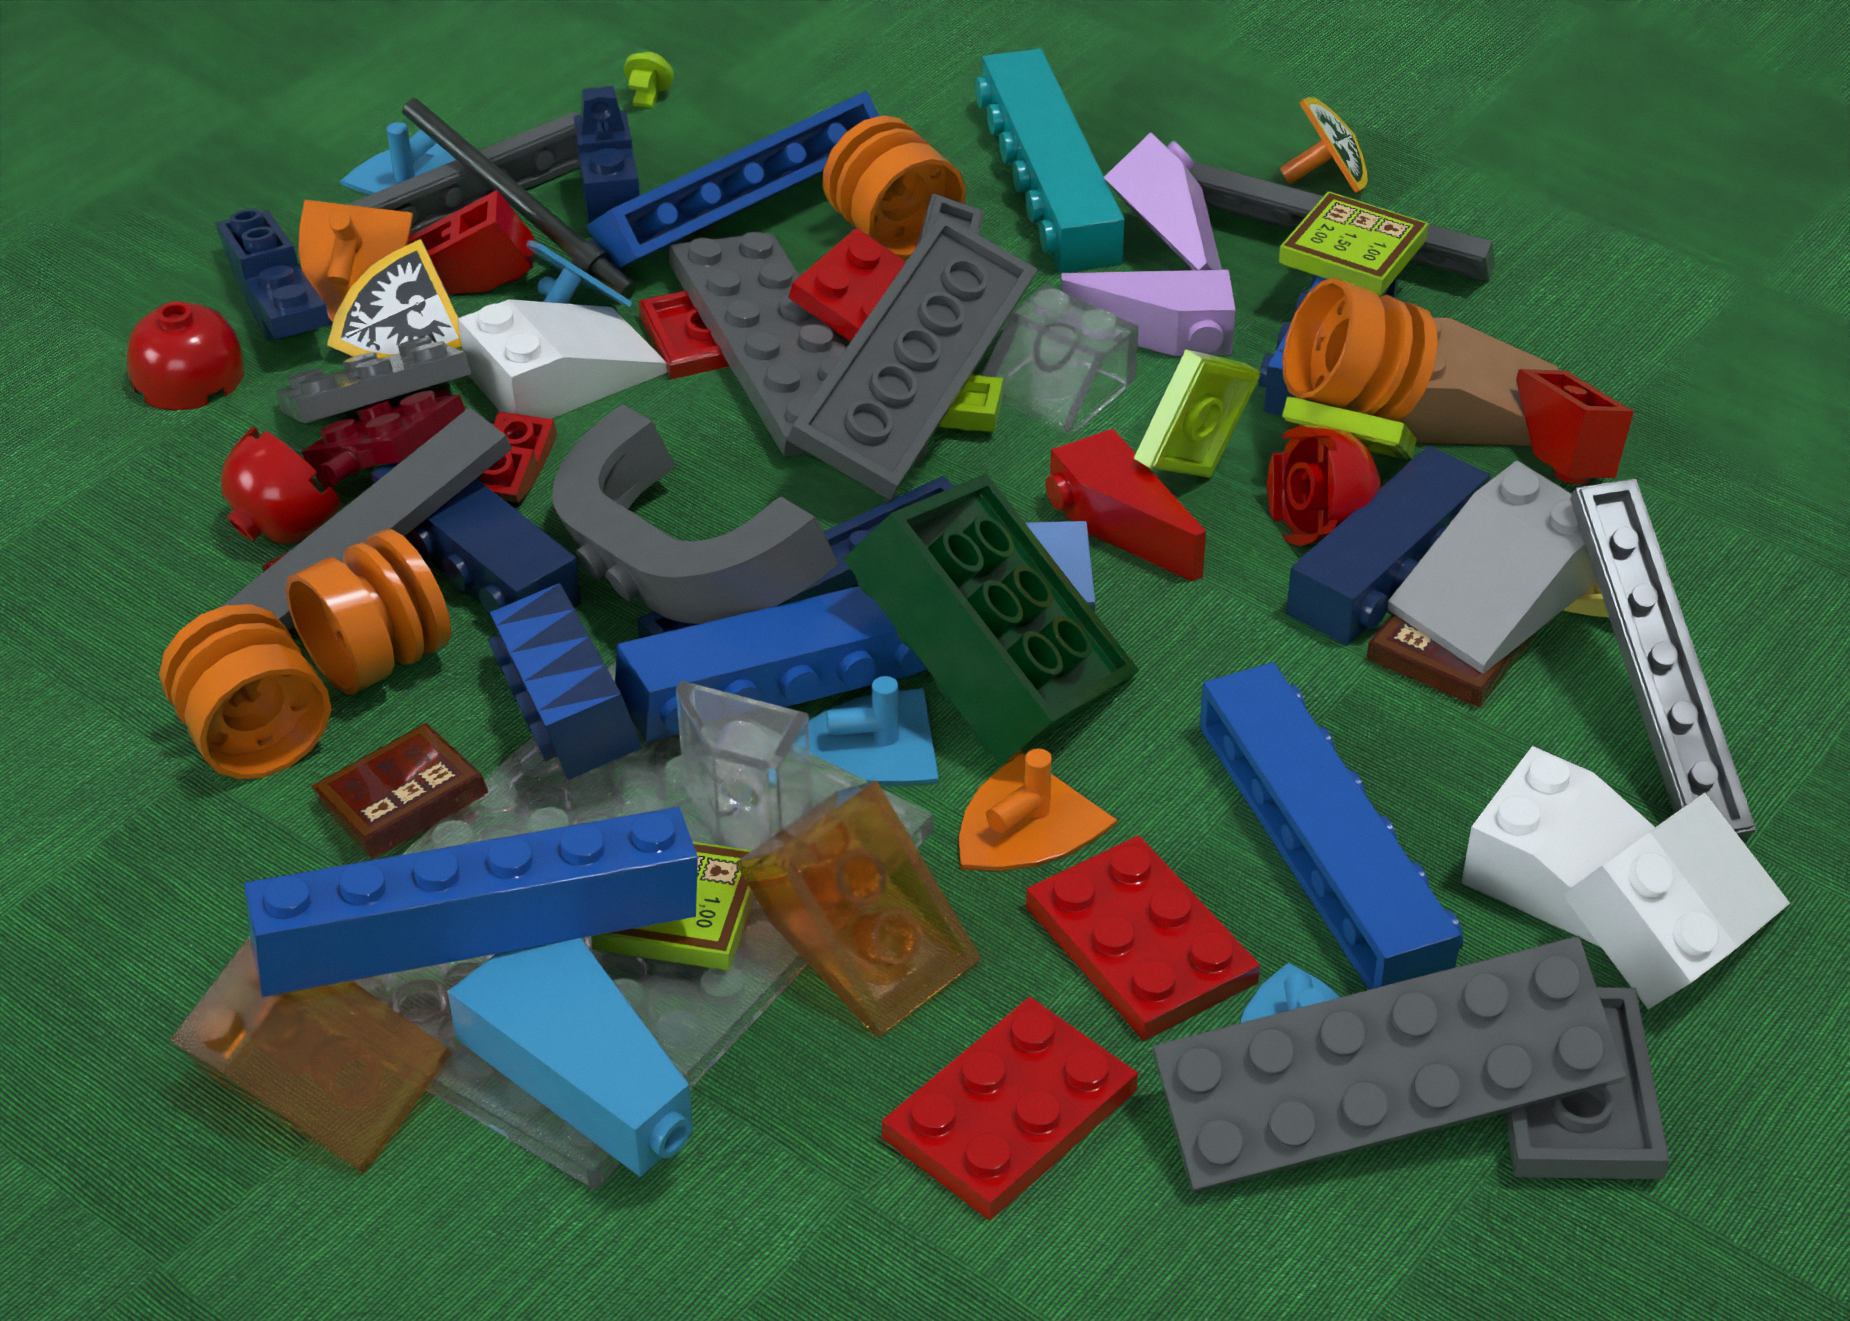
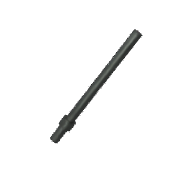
M417 98L410 99L404 105L402 113L406 118L491 190H498L511 207L572 258L573 265L627 299L634 294L637 287L636 283L610 262V254L595 241H585Z

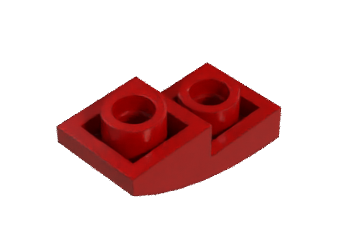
M498 411L493 426L507 436L512 450L484 471L477 479L504 501L518 503L531 489L539 476L556 439L557 430L554 419Z

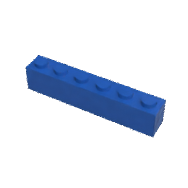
M866 90L614 207L586 225L593 240L610 254V262L619 270H622L670 247V244H677L823 174L829 154L841 137L863 120L878 117L879 114Z
M858 586L617 644L615 684L623 697L633 724L644 741L650 742L869 686L878 677L889 676L897 679L928 671V669L915 652L902 643L897 636L895 626L876 601L866 595Z
M1274 662L1204 681L1199 729L1368 990L1456 968L1458 951L1463 946V934L1458 919L1452 911L1444 910L1429 888L1428 879L1419 863L1411 862L1397 842L1396 833L1390 820L1384 815L1379 816L1366 797L1363 783L1358 774L1353 770L1348 771L1335 752L1333 740L1327 729L1318 727L1306 710L1303 696L1298 687L1294 684H1288Z
M680 807L244 882L250 942L262 997L696 917L698 855Z

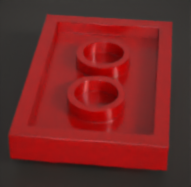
M856 227L792 283L788 298L851 342L906 261Z
M1139 835L1026 888V908L1143 1041L1259 982L1260 964Z
M1028 997L882 1119V1139L991 1221L1137 1091L1138 1072L1032 997Z

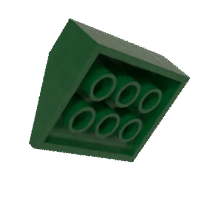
M987 473L892 512L843 559L856 575L857 583L862 591L876 601L895 626L897 636L902 643L915 652L932 674L941 694L955 704L974 729L975 737L980 745L991 752L1001 765L1041 742L1140 671Z

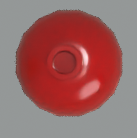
M180 301L166 303L141 318L133 328L128 339L126 357L131 387L135 394L137 390L142 392L145 402L153 407L169 410L197 409L209 405L207 395L216 393L224 388L225 396L233 392L244 377V360L241 345L235 331L219 312L204 305Z
M1299 425L1287 430L1282 438H1291L1286 444L1284 452L1272 454L1267 478L1268 505L1273 521L1284 520L1294 533V535H1282L1288 543L1300 547H1314L1355 510L1366 506L1381 488V482L1372 455L1360 439L1347 431L1321 425Z
M252 427L236 443L225 459L220 476L222 496L232 509V512L226 519L242 536L251 542H254L261 535L275 544H299L341 511L343 504L330 486L322 494L315 487L316 483L312 478L317 471L308 462L273 434L264 431L259 435L257 427Z

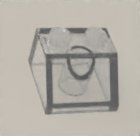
M1045 284L1011 312L982 376L1003 378L1002 406L1071 437L1136 381L1139 326Z
M681 681L676 688L683 781L690 798L716 845L763 852V861L782 866L813 810L808 714Z

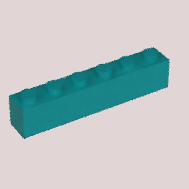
M1042 49L982 56V76L976 77L974 82L977 105L979 108L985 107L987 110L990 134L992 136L998 135L1002 161L1004 164L1010 163L1012 166L1015 190L1017 193L1023 192L1025 195L1028 219L1031 223L1037 222L1039 226V238L1043 252L1051 253L1059 273L1122 265L1125 219Z

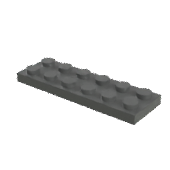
M940 213L791 428L787 441L891 500L1030 286L1038 269Z
M749 232L738 237L721 239L699 238L692 242L670 244L669 265L684 290L689 294L694 307L698 309V313L707 329H710L716 344L721 347L726 361L782 455L786 457L808 453L787 441L788 435L797 418L845 351L846 346L835 330L788 298L792 283L800 275L772 232Z
M1579 936L1153 1045L1152 1048L1153 1058L1192 1194L1621 1083L1626 1078Z

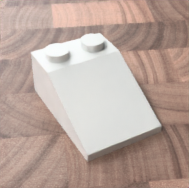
M508 299L498 304L487 305L479 311L458 318L462 351L466 352L471 374L468 377L500 412L552 419L667 373L666 361L613 307Z
M1532 746L1472 825L1462 884L1601 947L1562 894L1655 827L1595 773Z
M1706 793L1693 800L1562 894L1632 988H1636L1638 997L1647 1009L1652 1008L1692 983L1737 949L1790 904Z

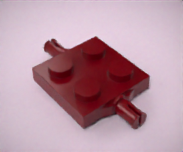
M443 387L435 388L433 391L413 394L399 403H390L389 399L355 408L357 415L352 419L341 420L324 427L320 431L322 438L301 452L304 460L317 471L316 477L318 481L326 488L329 486L333 488L349 475L358 474L363 468L403 461L465 411V407L460 394L451 395Z

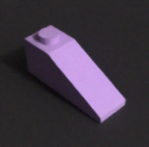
M1150 132L1104 179L1121 200L1192 270H1222L1202 187L1189 172L1195 165V162L1175 141H1172L1166 147Z
M1229 270L1061 273L1060 325L1172 356H1183L1186 349L1213 356L1232 355L1236 309Z

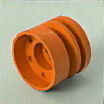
M882 115L863 120L848 130L832 148L823 169V190L829 204L842 214V217L849 223L859 228L903 260L909 259L917 247L927 205L933 193L965 204L966 186L961 172L931 147L912 127L896 117Z
M1337 278L1321 281L1307 293L1295 312L1287 332L1282 357L1284 382L1289 393L1299 399L1399 422L1412 412L1425 393L1433 373L1438 348L1436 324L1430 311L1418 305L1402 302L1388 295L1379 297L1377 293L1367 288Z
M390 528L367 537L366 543L360 542L347 547L343 555V563L334 557L326 558L289 576L285 586L287 605L294 626L307 652L320 672L335 688L346 695L356 694L390 676L395 665L394 660L402 665L413 664L421 660L423 653H434L447 646L450 640V616L443 594L431 570L411 543L403 535Z
M252 604L225 605L203 613L179 630L163 653L159 670L163 693L174 707L178 718L187 726L188 734L204 760L218 774L239 780L265 778L290 768L307 755L326 731L332 710L328 690L313 667L302 656L300 648L293 641L286 627L269 610Z

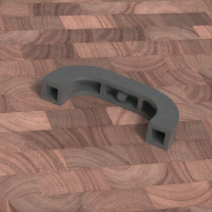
M621 404L606 415L578 440L564 458L555 476L552 490L553 505L577 548L575 551L576 557L587 573L595 580H599L602 577L609 580L616 592L626 601L635 598L654 612L674 621L703 624L777 606L810 587L839 564L816 517L781 496L740 527L723 535L700 541L675 539L628 510L643 491L675 468L676 465L653 421L624 404Z

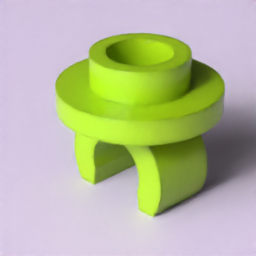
M653 52L632 54L627 58L624 65V74L629 80V89L636 90L633 106L653 109L657 101L658 92L665 91L672 85L674 79L672 67L662 56Z

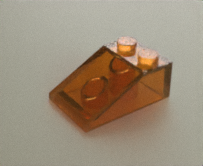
M877 780L836 791L735 862L771 924L874 1036L883 1035L981 959Z
M250 936L170 1039L204 1074L363 1174L452 1054L442 1043L353 981L262 997Z

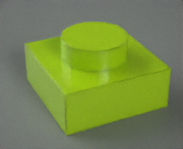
M971 375L938 427L956 428L965 431L995 432L1003 399V378Z

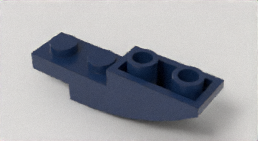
M245 209L232 214L229 217L230 220L216 223L218 235L236 280L256 322L267 340L272 338L276 340L330 325L326 304L299 268L294 245L268 210Z

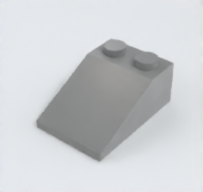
M1515 461L1472 495L1388 600V610L1484 674L1598 583L1570 500L1572 494L1521 462Z

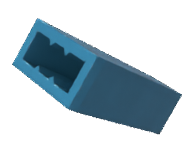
M581 938L495 954L447 991L456 1040L639 1177L644 1175L662 1158L666 1159L675 1155L684 1146L689 1135L693 1132L688 1082Z

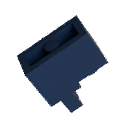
M614 86L582 89L580 115L573 116L579 177L587 224L610 209L640 196L626 110H620Z

